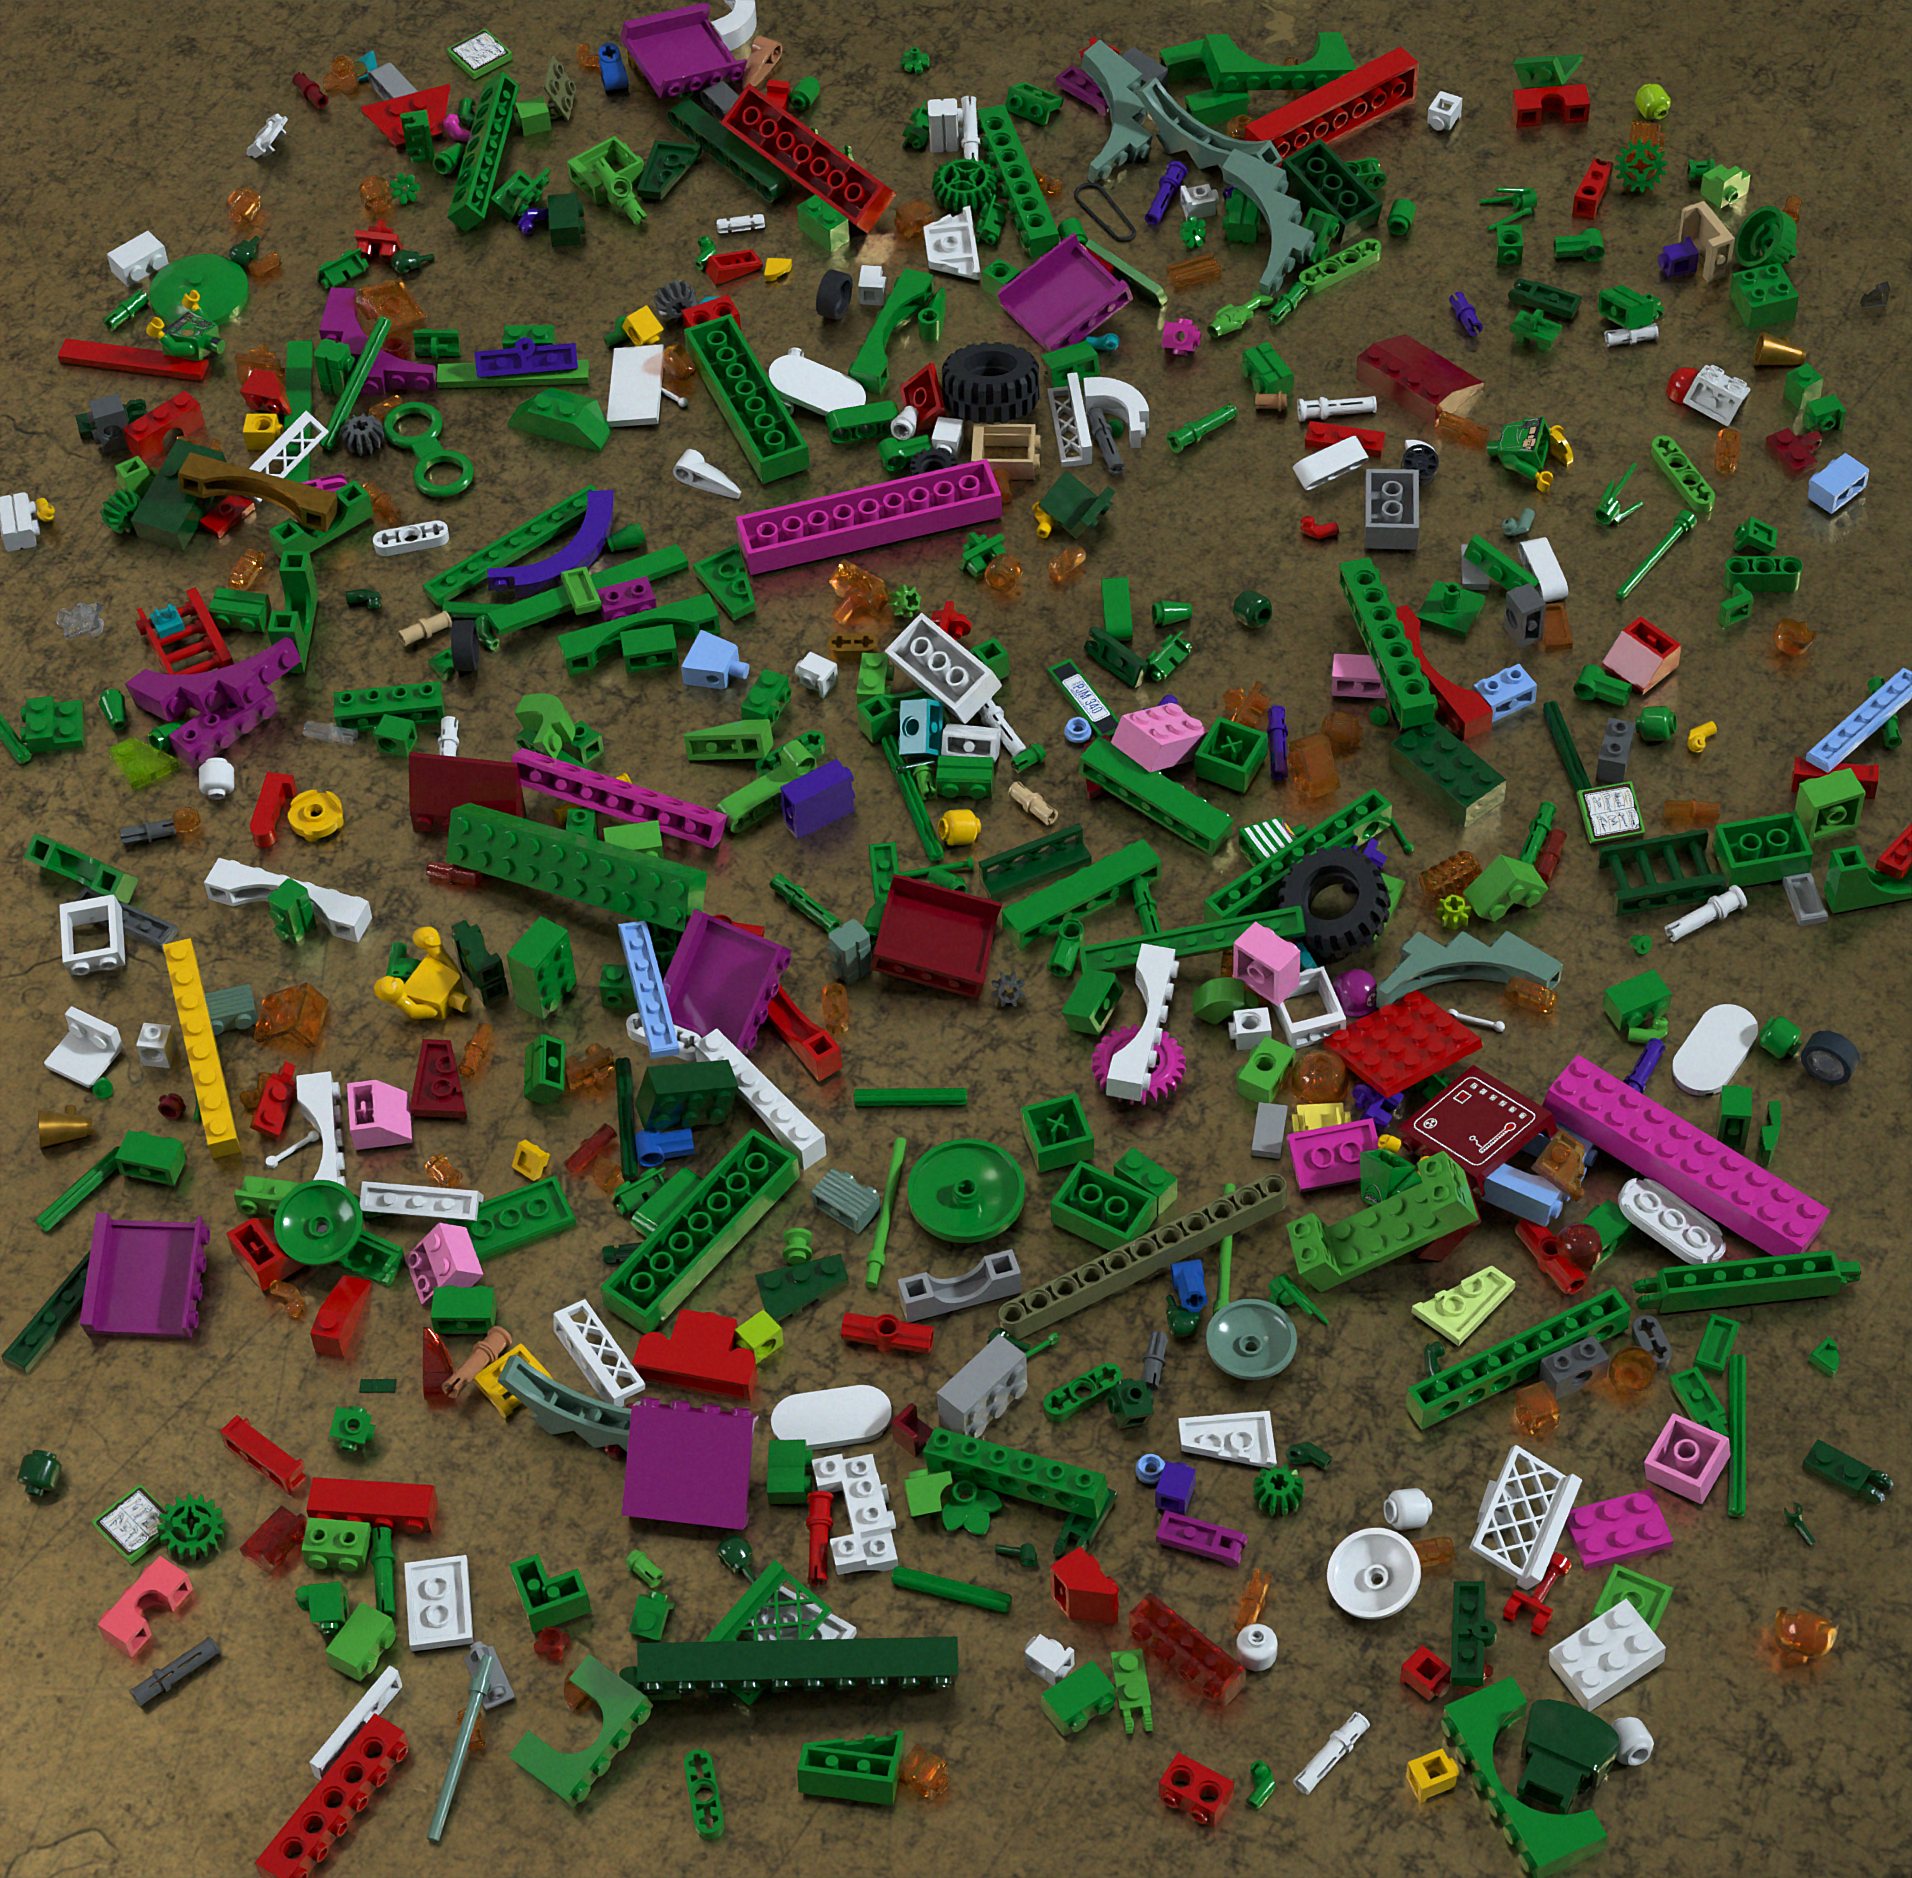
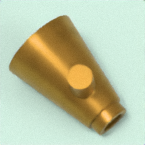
M1763 331L1759 334L1754 351V365L1804 364L1806 349L1790 343L1787 336L1777 338Z
M71 1104L65 1107V1113L38 1109L39 1148L93 1135L92 1118L77 1115L76 1107Z

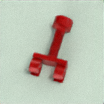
M1553 1552L1546 1569L1547 1571L1531 1597L1514 1590L1503 1609L1505 1611L1503 1616L1514 1621L1521 1608L1535 1615L1531 1624V1631L1541 1636L1553 1617V1609L1542 1604V1601L1557 1577L1563 1578L1572 1567L1570 1560L1558 1552Z

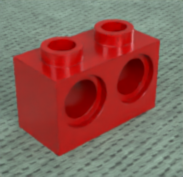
M725 295L682 310L684 329L731 314L741 330L740 313L729 295Z
M1178 1752L1159 1781V1797L1166 1805L1172 1808L1179 1807L1188 1812L1195 1821L1202 1824L1208 1823L1215 1827L1234 1797V1782ZM1178 1781L1186 1782L1188 1785L1185 1787H1177L1174 1785V1783ZM1206 1796H1211L1216 1800L1214 1802L1207 1803L1204 1802L1202 1798Z

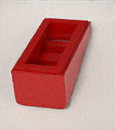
M749 249L708 256L706 272L714 284L717 285L763 267V263L754 250Z

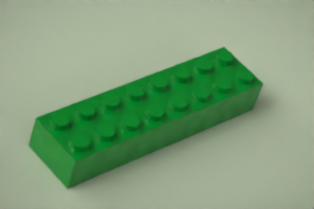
M728 314L684 329L686 350L762 484L810 468L808 445L732 315Z
M752 1128L600 1287L603 1306L644 1334L654 1332L800 1177L798 1157Z

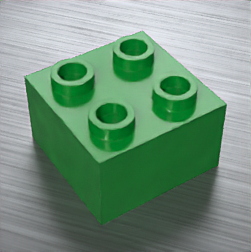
M1780 263L1732 273L1729 296L1748 329L1796 318L1799 295Z
M1218 716L1195 753V775L1245 793L1267 756L1268 734Z
M1077 1093L1021 1107V1128L1039 1173L1078 1163L1080 1160L1085 1161L1094 1158V1137Z

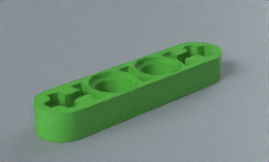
M1365 239L1302 271L1299 275V282L1306 286L1302 292L1307 289V294L1317 293L1377 262L1381 258V243L1375 239ZM1354 259L1356 262L1349 264L1344 262V260ZM1326 269H1334L1336 272L1328 274L1324 271Z
M1663 435L1654 438L1651 446L1652 457L1691 508L1700 513L1712 510L1715 501L1714 491L1671 437ZM1676 462L1683 465V467L1673 468L1669 464ZM1689 479L1695 481L1696 484L1690 486L1684 484L1683 481Z

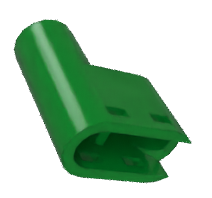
M395 942L391 945L386 976L400 978L405 984L422 961L406 958L407 945L402 942Z

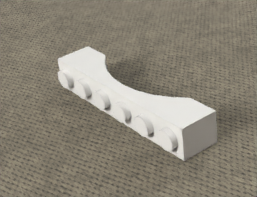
M218 858L204 884L210 900L230 906H237L250 902L268 901L267 897L275 889L279 890V886L289 877L270 873L259 867H249L235 860L229 861ZM294 880L307 888L314 915L328 927L333 936L356 943L359 942L372 919L367 900L359 896L353 897L342 894L334 889L318 887L310 882Z
M1143 943L1141 945L1136 964L1135 983L1145 1000L1147 1016L1136 1037L1127 1046L1113 1055L1107 1076L1106 1095L1141 1101L1143 1090H1149L1151 1074L1148 1073V1069L1155 1066L1157 1051H1154V1046L1161 1043L1163 1028H1159L1160 1022H1166L1168 1006H1165V1002L1172 999L1174 984L1170 982L1171 978H1177L1179 962L1175 961V949Z
M715 1029L694 1044L697 1062L729 1059L739 1086L736 1093L759 1114L781 1146L798 1157V1165L803 1170H806L826 1156L825 1135L718 1029Z
M331 1071L296 1076L297 1098L302 1116L312 1123L323 1140L322 1160L313 1180H330L346 1187L344 1176L340 1177V1170H345L343 1152L339 1153L338 1147L343 1146L342 1130L337 1129V1123L342 1122L340 1105H336V1099H341L339 1082H333ZM321 1225L318 1228V1232H325L327 1226Z

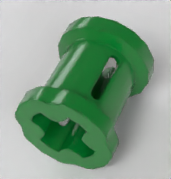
M1709 158L1708 161L1688 159V181L1702 178L1703 174L1715 168L1714 158Z

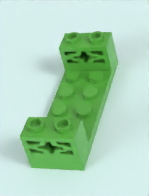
M1441 1151L1417 1163L1422 1183L1331 1226H1327L1313 1213L1286 1224L1299 1274L1321 1293L1479 1220L1464 1170L1446 1152Z

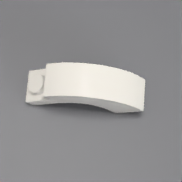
M724 0L732 12L711 22V25L729 51L740 47L753 35L757 24L755 0Z
M1105 377L1084 378L1086 414L1091 409L1100 408L1103 413L1120 417L1128 426L1131 449L1141 448V437H1146L1145 429H1149V408L1142 394L1131 385L1120 380Z

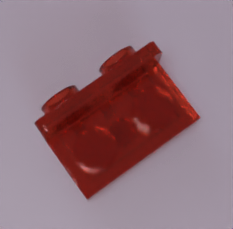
M281 1505L239 1548L241 1555L269 1574L274 1567H278L284 1562L287 1554L296 1545L303 1542L308 1523L306 1516L302 1513L296 1516Z

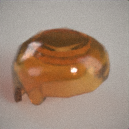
M678 341L664 350L662 362L667 374L680 381H686L695 375L697 369L688 353Z
M1783 618L1775 624L1773 629L1774 642L1784 653L1789 655H1800L1806 652L1816 641L1817 632L1816 630L1810 632L1806 621L1797 622L1792 618Z
M1629 1345L1620 1349L1610 1362V1382L1617 1390L1624 1394L1639 1395L1648 1390L1653 1383L1657 1364L1650 1352L1640 1346Z

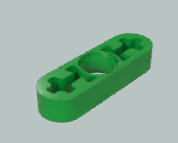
M811 730L793 739L800 741L815 759L826 751L825 736L820 731ZM786 744L768 753L766 758H760L756 762L758 779L769 773L771 769L774 770L781 766L780 754Z
M1103 1363L1048 1393L1043 1401L1046 1418L1053 1422H1062L1108 1397L1116 1383L1122 1380L1121 1369L1116 1364ZM1107 1375L1109 1378L1114 1376V1381L1103 1380V1376ZM1079 1387H1086L1091 1390V1394L1085 1398L1076 1396L1074 1392ZM1056 1403L1058 1406L1062 1405V1409L1059 1410L1056 1407L1052 1408V1404Z
M695 1749L690 1751L684 1758V1769L697 1834L702 1839L714 1840L722 1835L725 1825L713 1761L707 1751ZM696 1761H701L704 1778L698 1779ZM701 1788H709L713 1791V1795L707 1801H699L695 1797L696 1792ZM710 1810L712 1821L714 1822L711 1829H707L704 1811Z

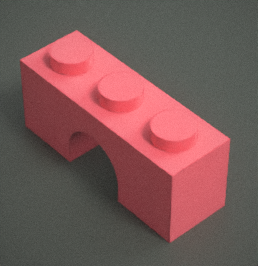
M161 1556L153 1563L147 1565L141 1577L134 1585L126 1588L121 1599L114 1607L108 1609L102 1615L97 1625L103 1639L132 1658L152 1635L147 1620L141 1617V1614L152 1605H162L173 1612L193 1590L188 1574Z

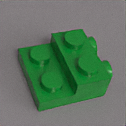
M53 696L26 699V706L21 707V718L23 723L26 722V727L20 728L22 743H27L30 753L84 747V705L82 700L55 703Z

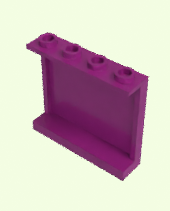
M706 2L624 21L620 40L660 99L710 87L720 81L725 83L736 81L743 77L747 60L736 61L708 20L711 8Z
M1075 233L1061 240L1056 247L1043 254L1038 261L1029 268L1024 269L1020 275L1003 285L996 293L1001 307L1047 353L1077 344L1133 300L1129 285L1123 279L1120 282L1117 281L1079 244Z
M694 909L663 980V987L673 1023L704 1037L718 1029L741 1053L747 1055L748 1051L756 1044L757 1030L760 1024L767 1018L769 1011L767 1007L771 997H774L779 990V979L782 972L790 964V953L792 950Z
M96 1212L80 1325L85 1333L192 1338L193 1328H197L199 1320L196 1303L197 1300L202 1298V1283H199L200 1275L206 1269V1256L203 1255L204 1246L208 1245L210 1241V1228L206 1226L202 1217L197 1216L196 1223L112 1220L108 1213Z
M642 1397L641 1401L634 1403L631 1408L622 1515L743 1530L749 1521V1512H746L754 1426L758 1420V1415L750 1414L751 1410L747 1408H732V1412L720 1411V1406L713 1404H702V1408L690 1407V1403L686 1401H671V1405L659 1404L660 1399L652 1397Z

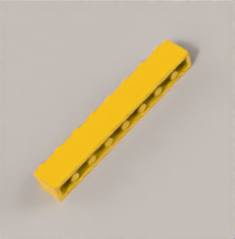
M191 938L164 944L163 949L211 1156L215 1159L239 1153L241 1149Z

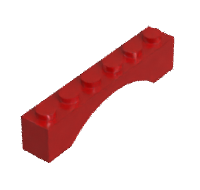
M1407 604L1397 608V619L1403 622L1405 637L1411 640L1413 655L1419 658L1421 673L1428 678L1431 695L1434 694L1436 696L1438 704L1436 711L1440 715L1443 714L1451 730L1455 733L1457 732L1463 741L1491 729L1493 710L1479 693L1464 689L1450 682L1430 665L1420 644L1421 621Z
M780 984L777 994L771 997L767 1007L769 1010L767 1019L819 1082L843 1068L841 1048L825 1029L814 1024L799 1010Z

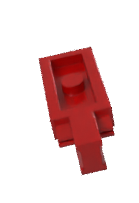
M285 1061L284 1065L279 1068L278 1074L272 1072L265 1082L250 1124L251 1129L275 1140L280 1135L295 1092L296 1083L291 1081L295 1065Z

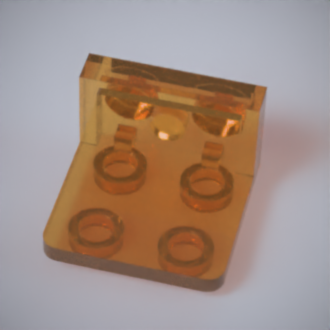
M308 982L268 994L262 1002V1009L253 1037L254 1040L261 1043L290 1033L308 1049L317 1046L329 1000Z

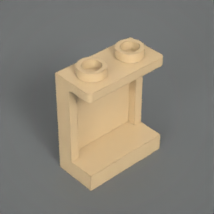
M1705 201L1683 208L1678 243L1684 242L1685 237L1691 238L1695 247L1705 258L1703 278L1707 283L1730 275L1735 238Z

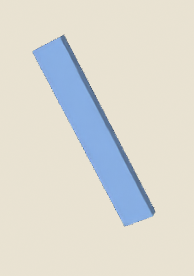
M1903 667L1807 752L1806 761L1829 773L1912 698V672Z
M637 921L618 924V932L650 1057L653 1059L679 1055L680 1048L647 922Z

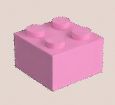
M1254 922L1234 942L1233 977L1243 980L1244 985L1279 1006L1299 986L1300 950L1293 943L1286 942L1277 936L1270 928L1263 927Z
M1673 1413L1644 1461L1646 1479L1703 1504L1730 1457L1729 1438Z

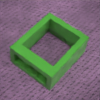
M616 136L567 161L569 179L596 205L608 200V191L603 186L604 182L591 173L595 171L592 165L597 160L599 161L603 157L607 163L617 160L624 169L616 172V174L630 180L632 186L640 182L643 169L645 168L642 158L639 155L636 156L625 142L622 143ZM620 188L614 189L618 194L623 191Z

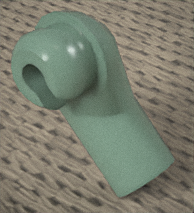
M1526 508L1522 511L1519 521L1515 522L1513 518H1510L1509 521L1505 519L1502 522L1503 532L1511 537L1528 532L1535 512Z

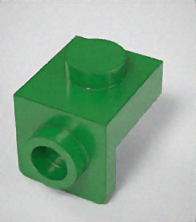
M649 1590L648 1595H638L628 1632L654 1640H661L668 1611L674 1608L675 1603L666 1600L668 1595L657 1591Z

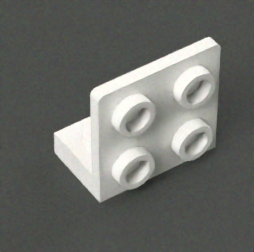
M1705 365L1696 376L1683 403L1729 426L1739 406L1751 389L1746 387L1747 383L1736 377L1732 379L1724 375V371L1714 365L1710 367Z
M71 1006L65 1013L70 1032L45 1060L44 1064L46 1068L90 1088L124 1047L116 1027Z

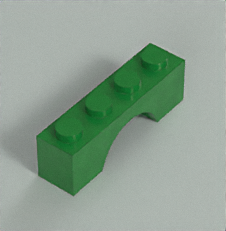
M355 480L333 492L337 493V514L326 533L301 526L300 523L288 518L268 530L273 551L282 558L283 551H309L311 553L374 516L370 495Z
M34 833L23 857L44 868L74 879L105 896L114 894L118 901L127 904L139 878L38 833Z

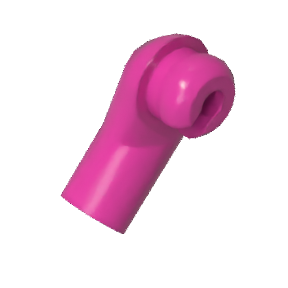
M448 114L443 121V125L450 137L454 140L468 143L471 131L463 130L458 126L459 119L457 115Z

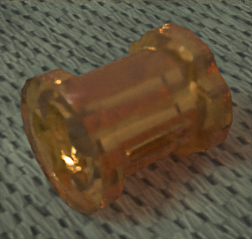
M440 1153L433 1156L426 1163L425 1172L439 1182V1188H456L463 1177L462 1173L458 1169L451 1167L445 1154Z

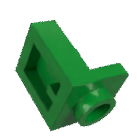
M1750 516L1744 524H1739L1734 532V549L1740 551L1746 544H1749L1770 554L1776 548L1778 529Z
M1740 582L1734 584L1732 598H1728L1720 603L1718 622L1723 628L1751 617L1754 598L1752 593L1745 589Z

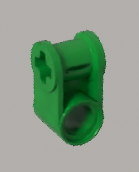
M1369 157L1362 160L1344 162L1370 190L1380 189L1386 184L1387 177L1380 170V163L1377 158Z

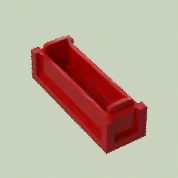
M1795 757L1791 791L1798 792L1800 783L1808 779H1816L1829 775L1834 771L1851 768L1865 790L1864 798L1875 799L1879 778V765L1839 763L1827 773L1807 762L1806 759Z
M236 1415L220 1430L226 1448L289 1496L307 1479L303 1474L305 1469L304 1461L301 1458L296 1461L251 1427L248 1418L242 1420L240 1416Z

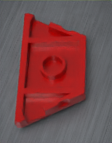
M449 83L362 106L361 113L375 124V128L381 134H384L395 148L406 146L400 117L401 113L427 110L431 138L442 137L444 130L443 121L447 113L451 86Z

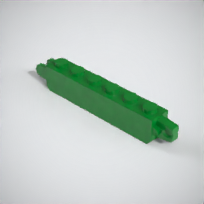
M1828 1250L1663 1268L1657 1272L1656 1277L1638 1279L1632 1286L1635 1293L1638 1294L1655 1293L1639 1297L1636 1300L1639 1309L1659 1308L1660 1313L1836 1295L1839 1293L1840 1287L1860 1280L1861 1268L1859 1261L1842 1262L1837 1260L1834 1252Z

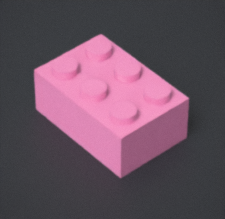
M1168 703L1122 715L1111 743L1146 770L1153 772L1195 760V753L1209 730L1202 726L1199 720L1191 718L1183 712L1179 705Z

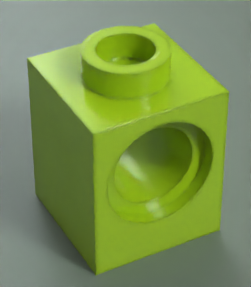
M761 1310L735 1329L736 1348L750 1350L755 1356L756 1364L784 1344L782 1328L764 1310Z

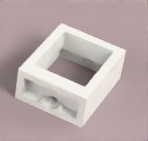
M114 894L60 904L63 964L70 975H86L92 971L113 970L116 967L125 965L122 907ZM109 920L110 948L74 954L73 926Z
M1324 966L1300 972L1299 986L1287 998L1319 991L1328 1014L1292 1023L1284 1003L1282 1002L1279 1006L1272 1003L1287 1042L1294 1049L1323 1042V1038L1333 1034L1335 1031L1340 1029L1346 1030V1017Z

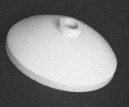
M1368 1528L1348 1536L1333 1552L1327 1569V1582L1335 1601L1346 1612L1362 1619H1381L1399 1612L1414 1597L1421 1578V1565L1413 1546L1402 1535L1385 1528ZM1378 1577H1382V1583L1379 1585H1375L1374 1580Z

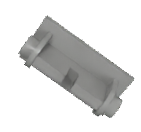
M481 1641L473 1643L470 1646V1655L463 1657L472 1678H476L482 1655L495 1658L488 1679L490 1687L487 1696L482 1699L485 1709L487 1710L515 1698L493 1645L487 1647Z

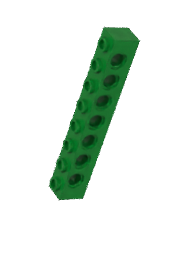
M503 71L483 85L447 215L449 220L465 232L485 218L520 85Z
M1005 104L976 110L977 132L981 136L982 150L987 151L988 164L994 167L993 170H995L998 183L1001 184L1002 198L1007 199L1008 213L1010 216H1014L1016 232L1021 233L1020 238L1023 248L1028 249L1030 257L1048 253L1059 244V232Z
M1370 557L1339 563L1338 583L1401 728L1434 722V711L1438 709L1436 696L1434 694L1431 695L1429 691L1428 678L1421 673L1419 658L1413 655L1411 640L1405 637L1403 622L1397 619L1395 604L1389 601L1388 589L1386 585L1381 583L1378 567H1374Z
M1375 788L1371 789L1205 899L1204 921L1209 923L1260 913L1279 900V890L1284 888L1281 883L1285 874H1291L1289 868L1294 862L1299 864L1303 861L1301 856L1308 852L1310 855L1317 853L1316 849L1320 847H1325V850H1331L1332 845H1338L1342 848H1351L1352 845L1359 847L1391 825L1392 804Z
M1613 1287L1408 1387L1406 1408L1420 1429L1423 1430L1539 1373L1541 1359L1593 1335L1600 1343L1628 1329L1631 1308L1616 1288Z

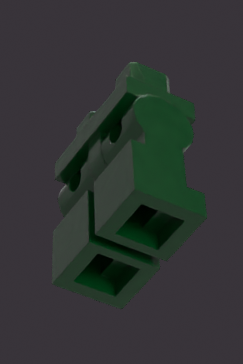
M466 920L452 925V939L459 968L462 973L466 972L468 979L472 981L473 990L485 1006L508 995L509 991L502 959L497 953L492 955L488 953L479 926L476 924L470 927Z

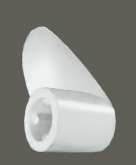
M687 449L673 468L675 478L682 483L731 498L739 499L741 491L734 482L724 473L707 464L703 456L696 450Z

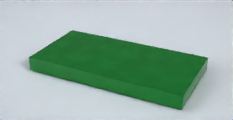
M556 1175L479 1203L477 1221L447 1219L449 1225L467 1228L478 1261L577 1225Z

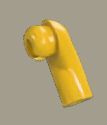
M45 498L37 499L35 501L37 517L41 521L51 522L54 519V507L48 504Z

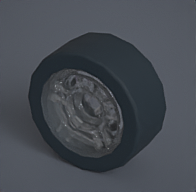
M1818 1031L1812 1034L1802 1050L1801 1062L1804 1068L1816 1079L1831 1085H1841L1848 1082L1860 1063V1054L1855 1045L1844 1036L1832 1031Z

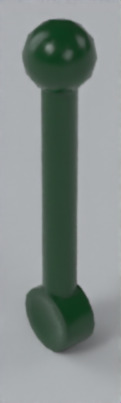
M938 756L932 760L908 765L900 763L896 766V772L903 774L906 770L915 769V767L921 764L929 766L936 764L938 766Z

